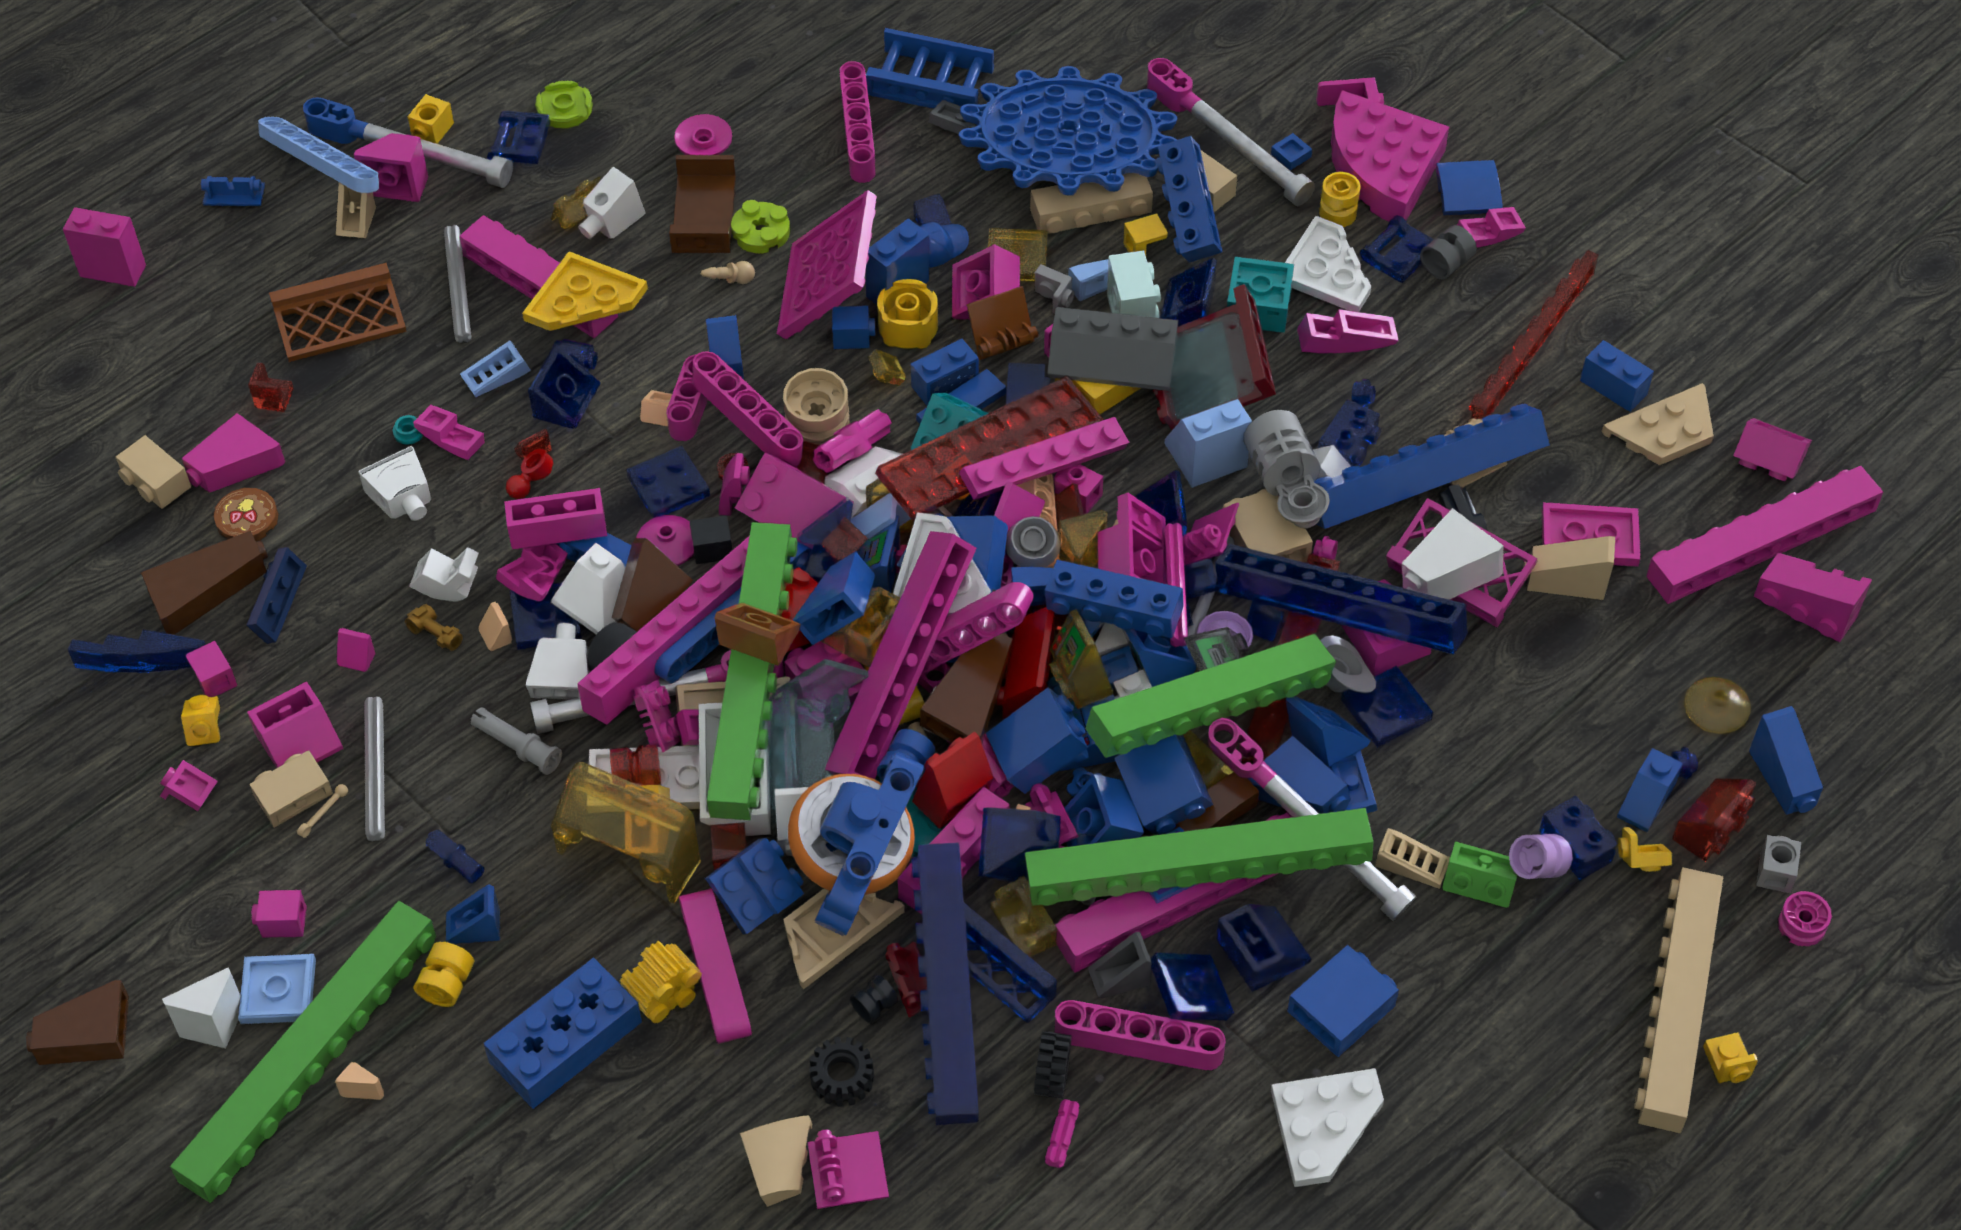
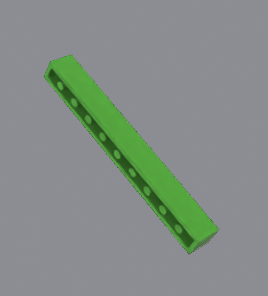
M752 522L739 603H745L781 617L782 611L788 610L789 591H786L787 583L792 584L793 564H790L791 557H796L797 538L792 537L790 524ZM731 649L707 805L710 818L751 820L752 808H758L760 791L759 787H756L757 778L762 779L764 772V759L760 758L761 750H766L768 746V730H765V722L772 719L773 704L772 701H769L770 693L776 692L777 674L773 673L774 664Z
M1366 808L1025 852L1031 905L1041 904L1049 906L1063 901H1086L1094 897L1109 895L1118 897L1125 893L1139 891L1154 892L1161 888H1186L1200 883H1223L1227 880L1246 877L1255 879L1262 875L1276 873L1291 874L1307 869L1323 870L1331 866L1345 864L1360 865L1364 862L1372 861L1374 841Z
M401 901L394 905L173 1162L170 1168L177 1182L209 1203L217 1195L223 1194L228 1189L233 1176L241 1167H245L251 1162L255 1155V1150L265 1139L273 1136L283 1117L299 1105L302 1095L310 1085L316 1084L321 1079L325 1068L332 1059L339 1057L343 1053L347 1042L354 1033L365 1027L369 1016L376 1007L387 1001L391 990L398 981L409 975L413 964L420 955L427 953L431 949L436 938L431 919Z

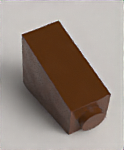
M636 538L630 549L612 618L617 623H622L638 632L679 597L693 580L647 538Z
M111 981L33 1017L32 1031H28L26 1035V1046L28 1052L33 1053L38 1064L124 1059L129 996L122 981Z

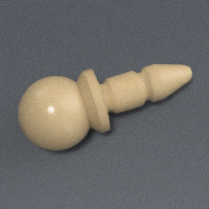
M739 261L736 264L730 262L726 267L707 268L701 271V275L710 279H727L728 283L746 284L754 279L755 269L751 263Z

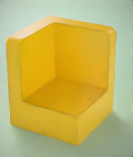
M1157 213L1124 223L1123 243L1129 253L1144 251L1146 256L1147 244L1166 239L1168 236V232Z

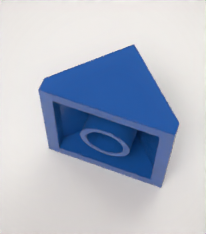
M1296 696L1286 698L1292 736L1327 766H1331L1369 745L1371 740L1335 711Z

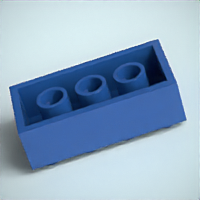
M593 957L484 1042L488 1061L528 1105L534 1109L641 1024L639 1004Z

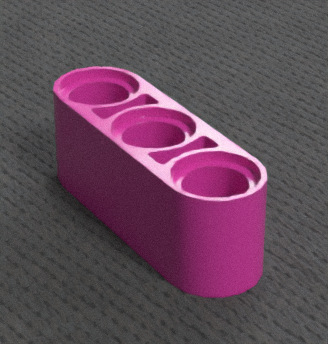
M697 354L685 360L667 407L666 414L669 434L677 441H687L694 437L708 401L693 385V360Z

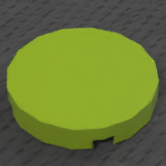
M573 81L551 83L544 87L545 91L541 94L539 92L536 96L535 107L539 119L546 125L554 128L577 126L587 120L592 113L593 102L589 90L586 87L578 86V83Z

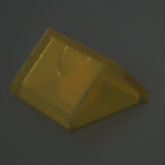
M1099 510L1059 521V537L1061 541L1059 558L1061 561L1092 568L1096 567L1098 564V532L1107 529L1108 512Z

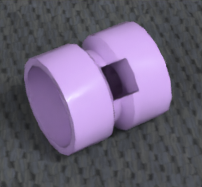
M1557 834L1522 835L1514 841L1509 852L1510 865L1513 871L1525 879L1560 877L1568 871L1573 859L1569 843Z

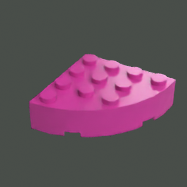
M1342 90L1335 107L1331 137L1332 161L1336 172L1350 173L1359 180L1361 185L1359 200L1370 206L1372 213L1383 220L1403 228L1436 169V163H1439L1446 150L1449 126Z

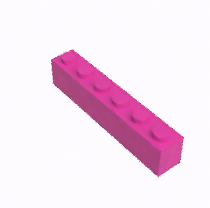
M484 215L459 236L463 256L531 299L535 297L560 263L548 256L543 249H537L526 242L522 236L513 234L505 229L500 222L492 221ZM618 314L575 324L574 326L595 338L618 318Z

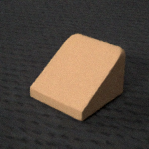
M651 390L641 401L640 420L646 423L668 426L666 412L672 394Z
M492 602L479 625V632L490 651L512 643L509 624L499 604Z
M351 1062L335 1080L339 1094L342 1097L381 1100L384 1097V1091L379 1078L356 1062Z

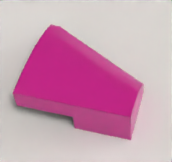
M555 543L523 548L520 558L497 570L496 579L523 597L542 601L565 563L568 553Z

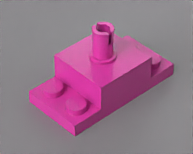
M1130 493L1118 496V524L1098 532V569L1167 584L1165 517Z

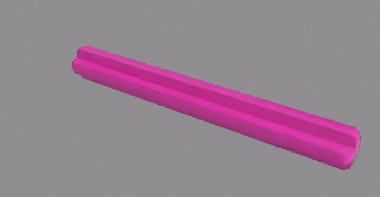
M1169 523L1165 527L1167 585L1183 588L1184 603L1174 635L1170 638V642L1173 647H1184L1188 643L1183 533L1182 526L1179 523Z

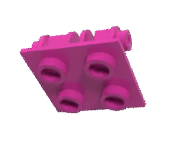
M1238 502L1194 521L1191 532L1183 536L1184 569L1198 565L1200 562L1214 556L1217 557L1224 552L1227 547V538L1230 530L1236 521L1235 515L1239 507Z
M658 679L648 685L645 684L634 688L635 695L632 697L638 712L647 709V712L639 715L640 718L649 716L651 720L644 723L643 727L653 725L652 728L645 730L650 746L661 747L662 752L667 751L680 742L679 736L681 734L677 718L672 717L668 707L670 697L666 687L661 686Z
M821 1130L817 1133L818 1137L815 1141L807 1142L817 1209L889 1198L878 1131L835 1137L830 1130Z

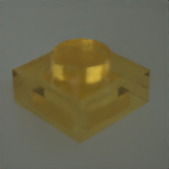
M877 349L868 356L873 367V374L881 382L900 386L907 379L896 356Z

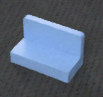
M894 491L890 492L849 520L846 546L851 550L855 549L895 521L896 515H899L900 526L915 517L916 507Z

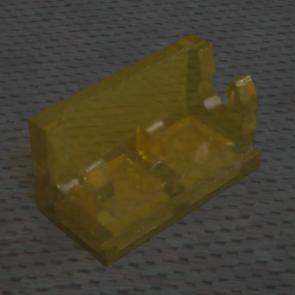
M1024 875L1019 877L1018 880L1001 887L994 893L997 900L991 903V909L1023 961L1056 945L1057 928L1043 905H1031L1029 885Z

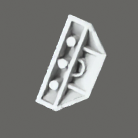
M875 446L825 477L824 485L854 501L834 539L837 542L845 539L848 534L849 520L890 492L894 491L905 500H908L928 488L938 477L920 458Z

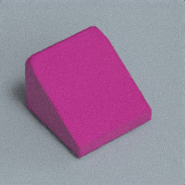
M340 628L338 631L337 664L354 670L367 671L375 656L371 636Z

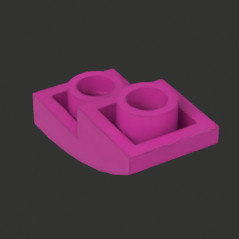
M737 453L725 469L719 501V515L731 516L733 503H738L742 495L743 485H747L750 480V467L744 466L743 453Z

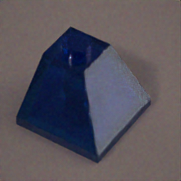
M983 808L978 876L1029 886L1025 852L1059 848L1061 816L1035 810Z

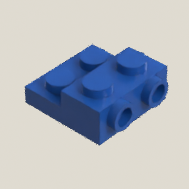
M767 838L757 839L705 878L742 934H748L770 916L778 914L804 894L800 888L803 885L801 876L795 869H787L781 860L785 856L784 852L774 840L769 842Z

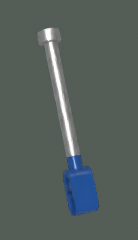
M311 98L303 105L309 132L312 135L334 142L348 144L357 138L374 142L391 133L403 134L357 120L351 107L327 99ZM421 139L424 158L485 176L488 184L501 188L506 187L511 179L513 163L509 159L495 156L492 160Z

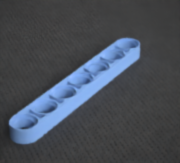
M264 117L258 120L259 136L348 188L360 193H371L379 189L378 172L280 117Z

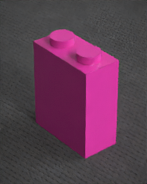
M74 207L63 227V231L79 276L135 287L146 267V263L131 218Z

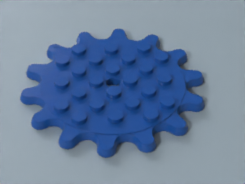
M1072 66L1061 67L1058 75L1054 78H1042L1031 70H1020L1015 75L1017 85L1003 87L995 83L983 84L980 92L983 99L988 101V103L983 105L965 104L960 108L964 121L978 125L959 132V139L962 145L987 149L980 153L977 158L981 169L990 171L997 168H1010L1013 171L1015 185L1020 188L1030 187L1037 181H1051L1058 185L1060 193L1067 196L1074 195L1080 184L1090 182L1098 183L1108 191H1118L1124 184L1123 174L1136 173L1145 177L1155 176L1159 169L1157 160L1152 158L1151 155L1159 154L1158 146L1177 140L1174 137L1160 133L1174 128L1177 122L1176 114L1172 112H1156L1149 109L1157 100V93L1149 89H1142L1136 92L1124 91L1120 88L1122 77L1115 73L1104 74L1097 80H1087L1082 78L1079 70Z

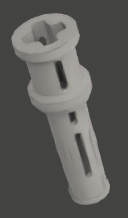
M483 707L476 710L482 716L481 718L475 714L472 715V726L515 750L520 760L532 762L545 775L552 773L558 767L562 759V750L558 747L546 745L534 733L526 735L491 714Z

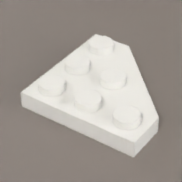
M1315 216L1285 262L1294 264L1292 288L1348 311L1359 312L1371 292L1368 278L1364 277L1353 247L1350 248L1346 240V232L1343 226Z
M917 512L890 602L895 607L899 603L930 531L952 533L960 538L952 522L947 517ZM973 559L969 564L947 616L991 592Z
M1376 1068L1272 1084L1271 1094L1294 1187L1330 1182L1347 1154L1349 1155L1363 1135L1367 1125L1382 1108L1384 1098Z

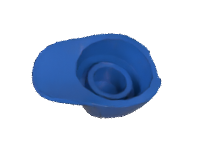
M931 222L919 226L930 235L929 268L948 262L963 253L968 247L969 235L965 227L961 225H940L937 222Z

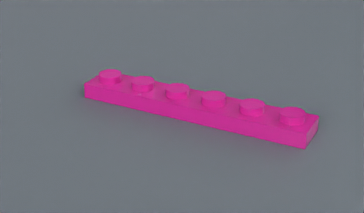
M1112 417L965 466L959 474L973 500L1004 490L1006 482L1019 485L1125 449L1130 442L1116 418Z

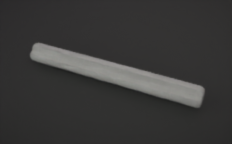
M453 225L444 228L454 335L455 340L458 343H462L463 341L469 342L472 337L463 253L459 238L461 234L459 227Z
M376 696L374 698L368 697L364 701L365 834L369 841H381L385 837L384 716L382 699Z

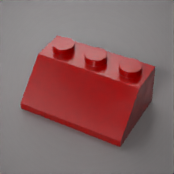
M1047 606L1025 616L1022 623L1015 627L1012 635L1011 657L1004 675L1006 684L1001 686L997 697V705L1003 706V719H1006L1047 688L1055 629V612L1048 610Z

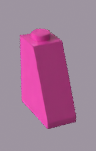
M238 413L182 458L189 482L195 487L201 486L209 493L281 467L285 463L280 444Z

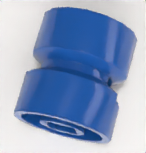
M901 729L895 735L889 746V751L878 765L877 775L880 779L882 778L893 754H896V752L924 765L935 754V746L921 733L911 729Z

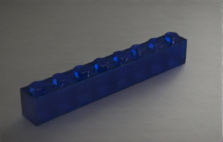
M1229 544L1215 562L1218 591L1224 594L1450 654H1455L1468 634L1466 604L1234 544Z
M959 842L918 845V857H911L912 876L913 878L920 879V890H914L915 911L922 910V923H916L917 944H924L925 956H918L919 977H926L927 990H920L921 1011H928L929 1024H922L924 1045H931V1058H925L926 1080L933 1079L934 1092L927 1093L928 1114H935L936 1125L975 1123L979 1121L960 846Z

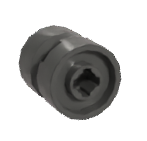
M1451 225L1437 239L1431 241L1421 250V261L1425 269L1435 278L1447 279L1476 254V242L1466 229L1458 225Z

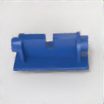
M207 176V179L201 180V189L205 191L203 205L261 206L265 183L261 182V179H256L255 176H251V178L233 177L232 182H229L227 177Z

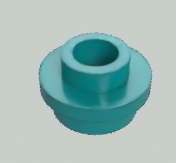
M405 415L397 419L393 427V435L396 441L401 444H413L423 437V434L414 427L413 422L417 419L416 417Z

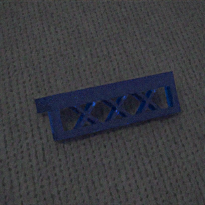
M957 896L947 904V917L928 933V939L1023 1020L1029 1023L1056 997L1057 979ZM953 926L962 934L963 942L948 943L941 935ZM967 950H982L987 955V963H972L967 959ZM992 971H1007L1012 976V984L998 985L992 980ZM1017 992H1032L1039 999L1027 1010L1017 1001Z

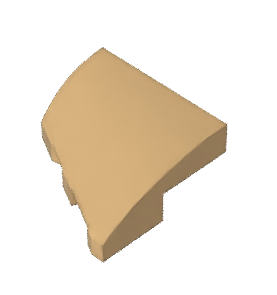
M809 1115L776 1121L740 1133L760 1197L767 1207L801 1194L804 1179L802 1177V1167L806 1163L808 1150L806 1149L809 1129H812L813 1125Z

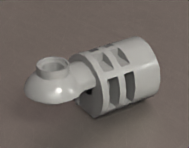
M1285 410L1266 412L1248 425L1244 432L1243 442L1267 492L1274 496H1279L1277 504L1282 516L1300 528H1310L1316 525L1327 512L1330 502L1327 491L1322 486L1314 483L1320 473V463L1294 413Z

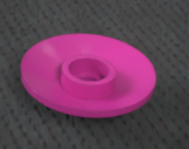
M709 114L689 117L681 122L675 131L676 146L685 155H719L729 147L732 141V130L729 124L722 118Z
M663 515L646 522L637 534L636 538H647L677 566L684 564L694 556L690 521L680 516Z

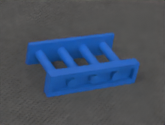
M885 28L884 44L885 52L888 55L882 69L868 68L866 73L867 91L870 96L933 109L942 100L961 107L965 104L978 105V89L974 87L980 72L993 73L994 50ZM899 55L915 58L908 75L893 72ZM926 61L942 64L936 80L920 77ZM953 66L969 69L963 86L947 83Z

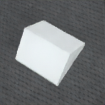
M229 968L162 999L179 1037L226 1049L239 1020L241 998Z

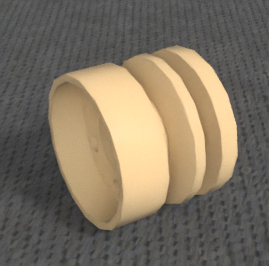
M810 368L798 372L788 380L783 393L785 419L802 434L803 448L814 451L825 441L833 438V433L850 424L848 389L843 379L836 373L823 368Z

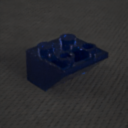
M1247 904L1218 920L1216 939L1252 992L1312 961V958L1275 906Z

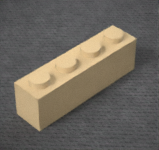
M1136 173L1123 174L1124 184L1120 190L1115 192L1108 191L1102 185L1094 182L1080 184L1077 192L1069 196L1060 193L1058 185L1031 190L1030 211L1039 235L1057 233L1059 231L1151 213L1153 191L1147 177Z

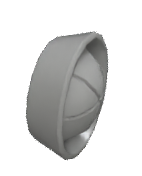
M1034 516L1023 518L1012 525L1007 532V554L1020 567H1047L1055 561L1060 553L1061 541L1059 533L1050 522L1043 518Z

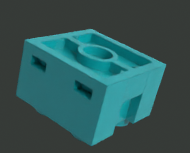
M1235 257L1227 307L1236 304L1233 288L1245 284L1256 302L1261 329L1285 333L1294 264Z

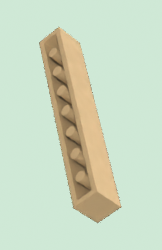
M1682 867L1678 880H1671L1668 899L1674 900L1673 908H1667L1663 928H1668L1669 933L1668 938L1662 937L1659 949V957L1664 958L1663 967H1657L1654 987L1660 988L1659 996H1653L1649 1011V1017L1655 1018L1654 1027L1648 1026L1644 1047L1650 1048L1649 1058L1643 1057L1639 1078L1645 1079L1644 1089L1638 1088L1634 1109L1640 1110L1638 1124L1681 1133L1686 1122L1723 876Z

